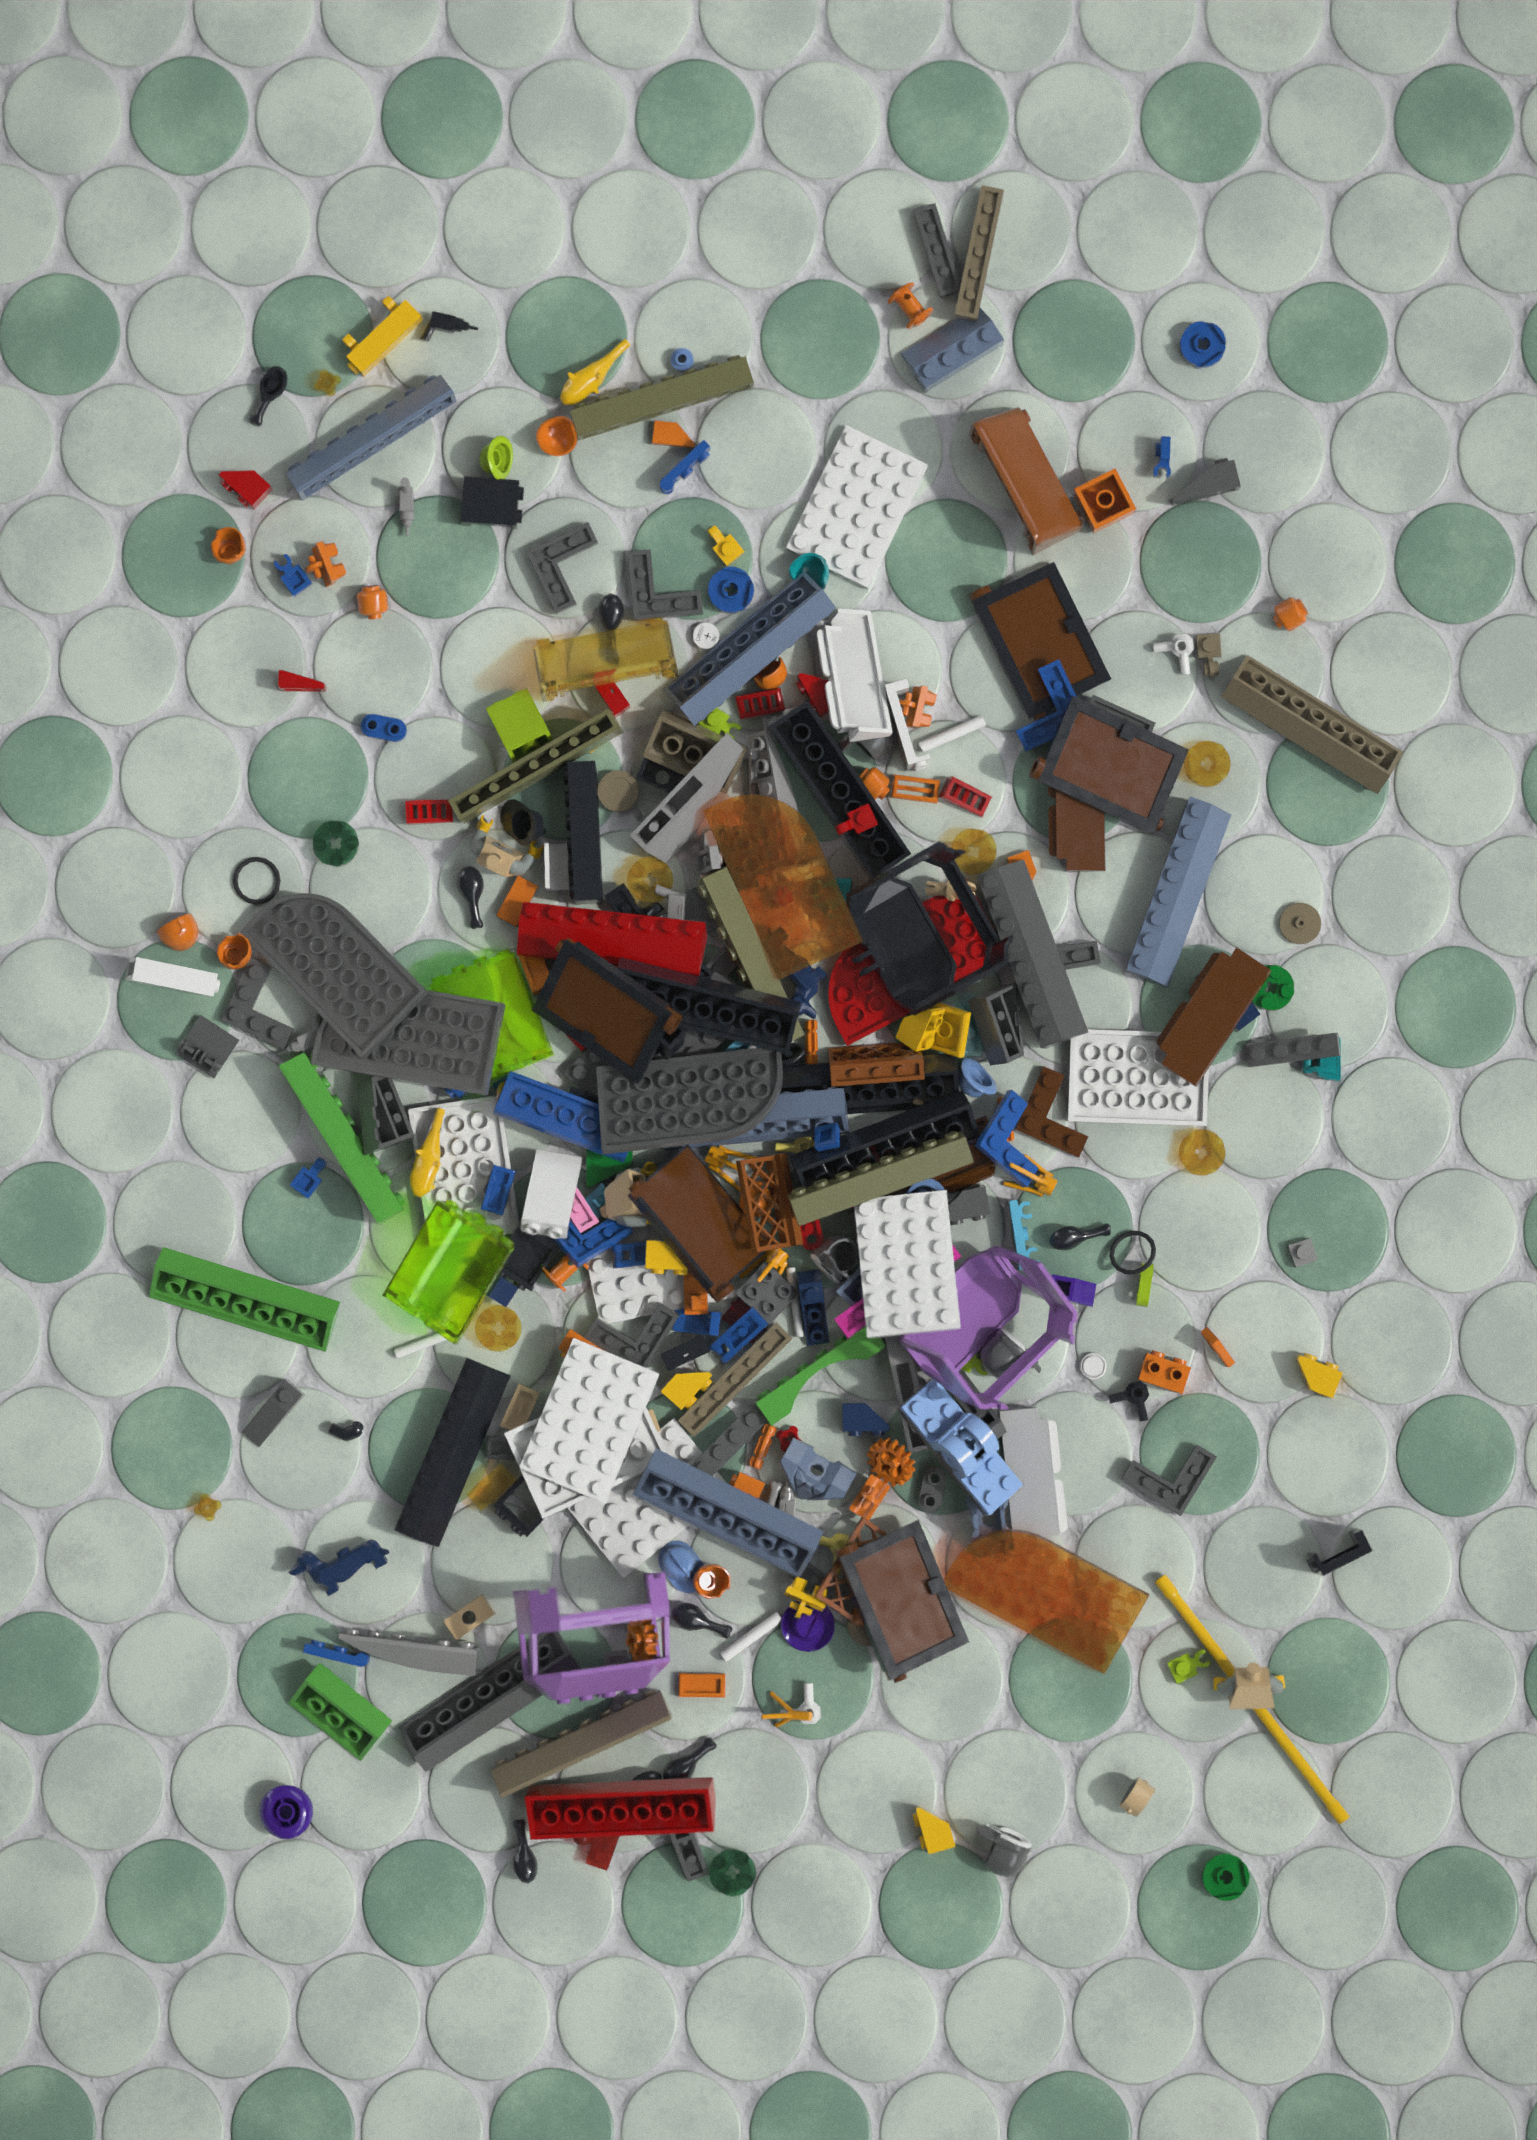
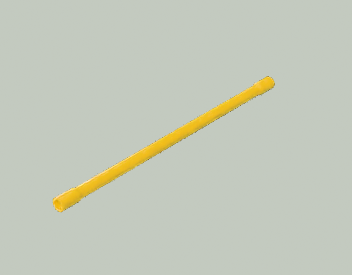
M1162 1575L1154 1583L1164 1596L1170 1600L1227 1677L1233 1676L1236 1669L1180 1596L1177 1588L1167 1575ZM1266 1708L1253 1709L1323 1801L1326 1809L1336 1822L1341 1824L1350 1817L1339 1801L1333 1797Z

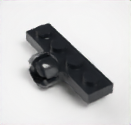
M622 883L604 896L614 912L655 916L664 910L658 902H652L645 908L640 907L625 883ZM663 913L662 915L658 916V917L668 918V917H667V913H666V914Z

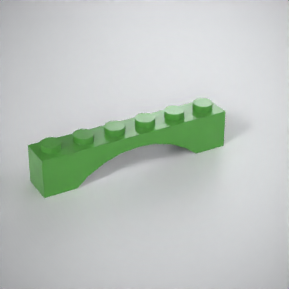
M866 1326L849 1339L843 1336L833 1343L835 1345L833 1350L828 1352L824 1349L814 1356L817 1361L811 1365H808L807 1362L796 1369L798 1374L791 1379L787 1375L776 1383L778 1388L772 1392L768 1388L757 1396L759 1401L756 1404L771 1426L791 1413L793 1403L800 1389L816 1372L842 1360H868L886 1347L880 1337L868 1339Z

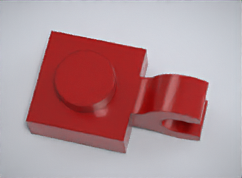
M866 804L847 813L846 815L849 820L837 825L835 829L838 835L851 829L857 835L878 825L869 804Z

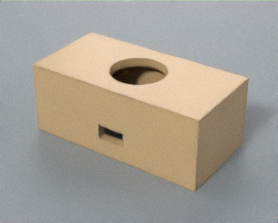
M482 1594L443 1622L454 1638L458 1640L496 1613ZM472 1611L475 1613L476 1620L473 1624L469 1625L463 1622L462 1615L464 1612Z

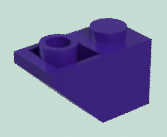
M1054 1274L1051 1276L1070 1303L1093 1307L1096 1290L1095 1283Z

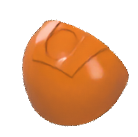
M565 416L546 420L540 425L536 433L540 448L552 456L566 455L577 444L575 426Z
M189 913L165 924L157 931V934L168 948L175 951H184L192 947L196 942L198 925L193 915Z

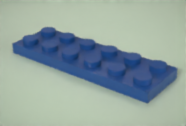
M510 1071L493 1114L603 1155L599 1104ZM628 1152L604 1154V1156L624 1163Z

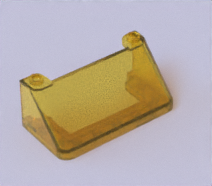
M663 617L650 619V623L552 642H550V639L536 641L537 645H534L532 648L542 701H553L555 697H558V693H560V697H565L564 692L651 675H655L656 679H660V674H662V677L667 676V679L678 677V668L668 621H663Z

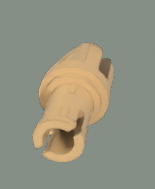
M949 880L947 882H926V886H929L925 887L927 896H945L948 901L959 899ZM967 881L972 892L976 891L975 884Z

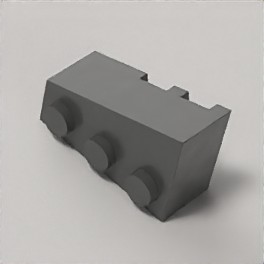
M1017 983L1000 985L968 1000L990 1066L1006 1064L1024 1056L1022 1026L1018 1024L1020 1004H1017L1016 990H1019Z
M374 1076L357 1085L364 1156L401 1144L415 1136L392 1079Z

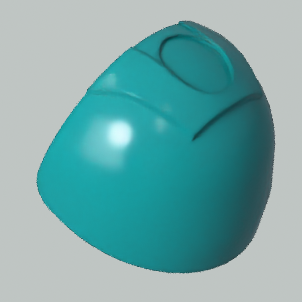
M805 553L792 562L789 567V575L792 580H795L805 572L823 590L825 589L829 579V567L821 555Z

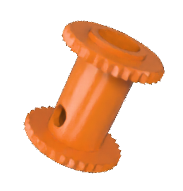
M913 282L897 289L888 299V304L896 302L911 321L906 326L907 329L920 325L933 312L932 307L925 310L910 291L914 287Z
M567 1255L550 1271L545 1267L542 1268V1271L546 1274L545 1276L563 1292L566 1289L562 1284L578 1269L575 1265L570 1266L568 1264L570 1259ZM586 1263L583 1264V1266L586 1269L589 1268V1266Z

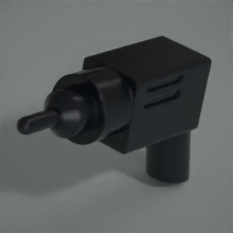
M432 311L431 319L420 340L429 342L435 330L453 334L454 331L478 330V327L471 326L463 318Z

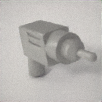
M402 478L400 481L401 487H399L400 521H403V526L406 527V536H409V527L412 525V521H414V489L410 487L408 478Z
M656 885L655 893L668 898L667 917L684 920L687 893L676 892Z
M319 1013L313 1015V1030L298 1036L297 1040L291 1042V1045L287 1046L285 1051L278 1053V1056L284 1054L298 1055L314 1049L317 1032L322 1023L321 1015Z
M787 1479L786 1485L783 1486V1491H780L779 1510L795 1517L796 1501L794 1500L792 1487Z

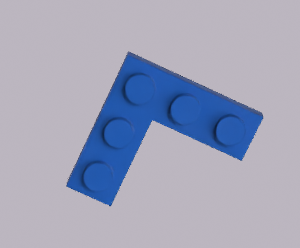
M1059 659L1038 669L1057 711L1016 730L1025 752L1054 738L1071 696L1077 697Z
M1007 1090L976 1142L975 1147L1020 1186L1028 1187L1032 1179L1011 1168L1009 1164L1014 1163L1033 1174H1036L1038 1167L1007 1141L1028 1103L1013 1090Z
M608 1219L582 1235L569 1221L567 1238L552 1239L578 1268L631 1235L633 1229L632 1227L619 1225L615 1220Z

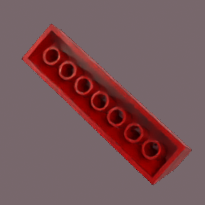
M523 902L518 927L517 955L556 960L559 954L555 951L557 944L562 939L570 938L575 943L579 941L615 967L618 966L620 957L699 976L707 941L706 922Z
M713 1777L530 1785L525 1795L530 1840L715 1831L716 1797Z

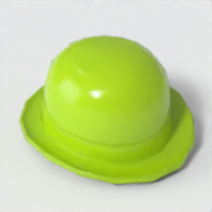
M503 435L492 439L490 444L482 448L479 455V463L483 471L492 474L497 480L505 479L509 475L513 463V446L510 440Z

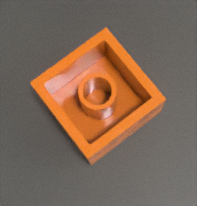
M1116 468L1075 488L1073 491V495L1093 534L1134 514L1136 511V507Z

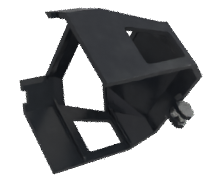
M939 841L846 894L847 921L865 951L852 959V962L858 964L868 957L872 965L861 969L859 972L860 976L862 977L875 969L892 1001L913 1015H917L952 997L1007 965L1010 956L1008 954L1009 945L1013 939L1012 934L1001 941L999 940L954 859L967 852L947 847V844ZM922 861L942 868L986 946L983 967L954 984L957 964L912 884L894 878Z

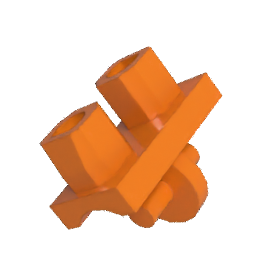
M323 541L316 543V546L311 549L313 556L308 557L310 565L305 568L306 573L313 572L316 579L322 577L325 586L329 587L346 574V570L342 563L332 566L330 558L338 555L335 543L324 544Z
M914 686L912 693L906 692L905 700H899L900 706L903 707V716H907L906 726L908 728L930 727L932 715L923 713L924 705L934 706L937 694L928 691L927 686Z
M871 1474L849 1507V1510L869 1521L891 1486Z

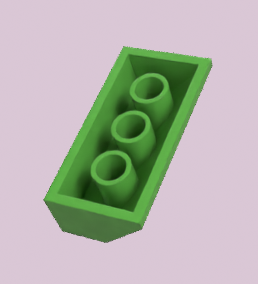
M321 1663L310 1673L288 1702V1704L360 1761L392 1722L385 1713L378 1710L366 1698L358 1694Z

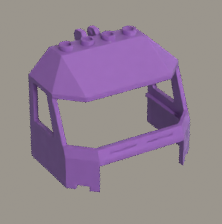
M994 1246L969 1256L955 1269L961 1329L900 1335L899 1338L901 1344L924 1374L931 1377L963 1402L979 1409H1008L1005 1404L997 1400L1059 1339L1074 1345L1075 1335H1073L1074 1322H1077L1078 1314L1041 1262L999 1246ZM1008 1259L1018 1262L1028 1278L1018 1273ZM1022 1285H1024L1044 1299L1050 1306L1047 1330L984 1393H974L958 1371L995 1336L999 1329H1002L1019 1312Z
M665 1572L644 1573L647 1604L561 1616L559 1615L556 1587L548 1588V1593L543 1594L539 1593V1589L513 1591L523 1679L547 1699L556 1700L557 1704L570 1703V1698L579 1697V1701L592 1700L593 1695H596L597 1698L614 1697L618 1691H624L625 1695L636 1694L639 1688H645L670 1662L669 1601ZM656 1618H661L662 1657L658 1640V1646H656L657 1654L654 1655V1660L538 1675L537 1633L652 1619V1624H655L654 1631L657 1632ZM525 1634L529 1636L531 1675L529 1673Z

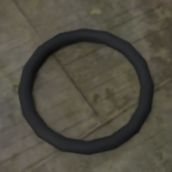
M261 857L248 858L240 863L233 877L234 890L238 896L247 903L256 905L266 903L274 898L279 891L281 882L276 866L268 859ZM249 863H265L275 873V888L270 895L263 899H250L239 889V873Z
M1142 1231L1123 1233L1115 1239L1110 1248L1109 1257L1111 1264L1117 1271L1123 1274H1138L1152 1264L1156 1254V1246L1154 1240ZM1132 1235L1144 1237L1151 1246V1256L1147 1263L1135 1270L1121 1268L1116 1263L1114 1257L1118 1243Z

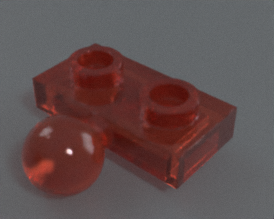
M619 1836L573 1838V1841L578 1846L590 1844L585 1863L607 1871Z

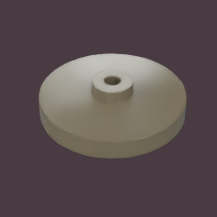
M621 770L611 771L599 782L598 797L602 805L608 810L624 812L632 808L637 802L639 786L636 779L628 772Z
M1292 904L1283 911L1280 917V931L1285 939L1291 943L1307 944L1313 941L1321 930L1320 915L1309 904Z

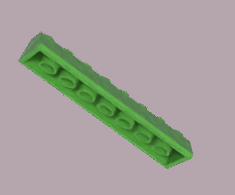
M302 1053L279 1065V1068L376 1222L383 1224L404 1211L405 1209L402 1205L405 1204V1201L399 1192L394 1193L390 1185L393 1182L386 1172L382 1174L377 1167L381 1163L376 1155L371 1153L364 1156L362 1133L357 1135L353 1129V1126L356 1125L349 1113L345 1115L340 1107L343 1106V1103L337 1094L332 1095L328 1088L331 1084L324 1074L322 1076L319 1075L316 1070L319 1066L311 1064L312 1055L308 1057L306 1053Z
M165 1247L162 1248L155 1264L149 1294L150 1298L324 1352L327 1350L340 1306L339 1301Z

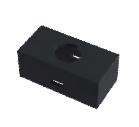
M644 758L636 776L638 780L667 793H670L685 777L647 758ZM659 771L668 773L669 780L666 784H659L656 781L655 777Z
M700 1335L660 1355L667 1370L670 1371L710 1352L704 1336ZM690 1353V1356L684 1358L683 1355Z

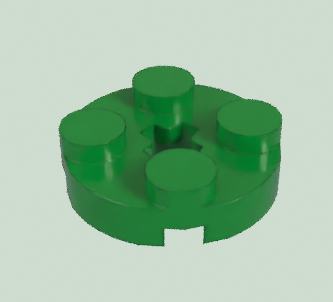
M1265 965L1272 972L1252 1003L1264 1010L1277 1011L1285 1007L1294 995V981L1290 973L1279 965ZM1270 981L1271 984L1275 983L1277 985L1275 994L1265 991L1267 982Z
M1221 1853L1213 1856L1206 1862L1202 1872V1881L1205 1889L1213 1897L1222 1901H1231L1239 1898L1250 1880L1246 1864L1238 1856L1230 1853ZM1225 1870H1227L1228 1874H1232V1878L1228 1880L1229 1883H1224V1880L1219 1879V1876Z

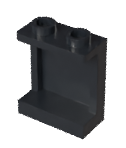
M464 476L461 509L462 526L477 524L517 529V523H522V510L518 508L519 501H523L524 487H520L519 480H497L496 478Z
M521 1220L492 1263L493 1267H495L494 1271L503 1278L508 1276L514 1280L513 1284L523 1291L528 1289L532 1292L535 1282L543 1272L542 1268L547 1267L556 1253L559 1254L561 1248L550 1236L532 1235L521 1231Z
M1356 1528L1348 1532L1354 1546L1322 1562L1316 1553L1312 1551L1307 1553L1310 1559L1306 1561L1312 1573L1325 1576L1372 1552L1373 1550L1363 1530Z

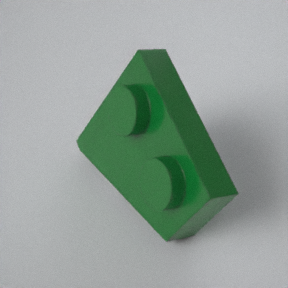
M586 1149L587 1187H592L632 1166L633 1151L628 1152L625 1162L622 1163Z

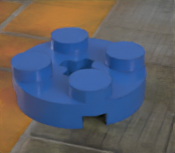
M1203 321L1189 325L1180 340V351L1183 358L1190 365L1198 369L1208 368L1218 363L1226 349V338L1223 331L1216 324ZM1199 339L1209 342L1207 350L1197 347Z
M725 567L711 577L708 585V595L712 605L718 610L733 614L744 611L751 603L754 596V585L744 570L738 567ZM733 584L738 592L728 596V592L724 591V589Z

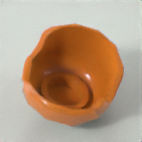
M224 527L217 530L216 537L211 542L213 557L220 563L231 565L242 559L246 551L242 533L233 527Z
M778 657V660L769 663L757 676L753 677L755 684L762 689H775L779 687L787 677L786 665L782 658Z
M237 933L234 936H226L218 945L216 954L220 964L228 969L235 970L243 968L250 961L252 948L249 940L242 934Z
M709 1563L703 1565L693 1577L695 1590L700 1596L707 1599L719 1598L725 1590L730 1588L731 1576L725 1568L718 1564Z

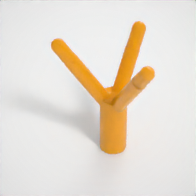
M772 1691L769 1695L788 1713L763 1714L761 1716L762 1719L784 1718L775 1723L776 1728L791 1720H812V1712L793 1710Z

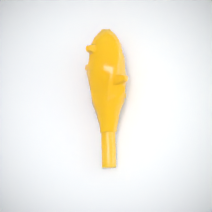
M623 339L604 357L573 374L568 372V380L561 392V402L564 405H574L584 400L592 392L598 394V387L601 386L605 379L607 371L615 362L614 360L630 346V343Z
M436 1108L431 1129L421 1147L415 1150L417 1155L409 1177L413 1196L421 1198L429 1193L431 1189H435L433 1184L440 1166V1128L445 1113L444 1109Z

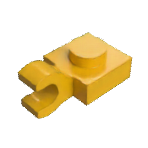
M716 525L708 530V534L717 544L712 550L726 567L745 552L731 534L724 537Z

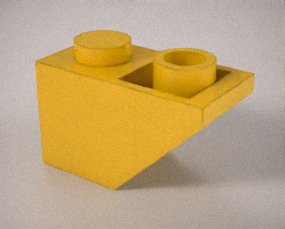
M940 1007L923 1011L917 1015L904 1017L895 1038L915 1052L929 1049L934 1043V1036L938 1027L943 1022V1014L946 1009Z
M665 1241L646 1242L645 1269H650L652 1274H664V1269L673 1270V1274L687 1275V1267Z
M1304 1353L1303 1356L1297 1355L1296 1362L1308 1389L1328 1398H1333L1343 1372L1338 1371L1339 1366L1327 1361L1325 1365L1316 1362L1317 1357L1308 1353Z
M710 1372L676 1374L661 1392L681 1410L684 1407L689 1409L697 1400L694 1395L700 1389L704 1392L713 1382L710 1380L712 1374Z
M921 1806L915 1807L917 1813L912 1815L915 1826H921L923 1835L919 1836L922 1850L927 1849L928 1854L956 1847L948 1821Z

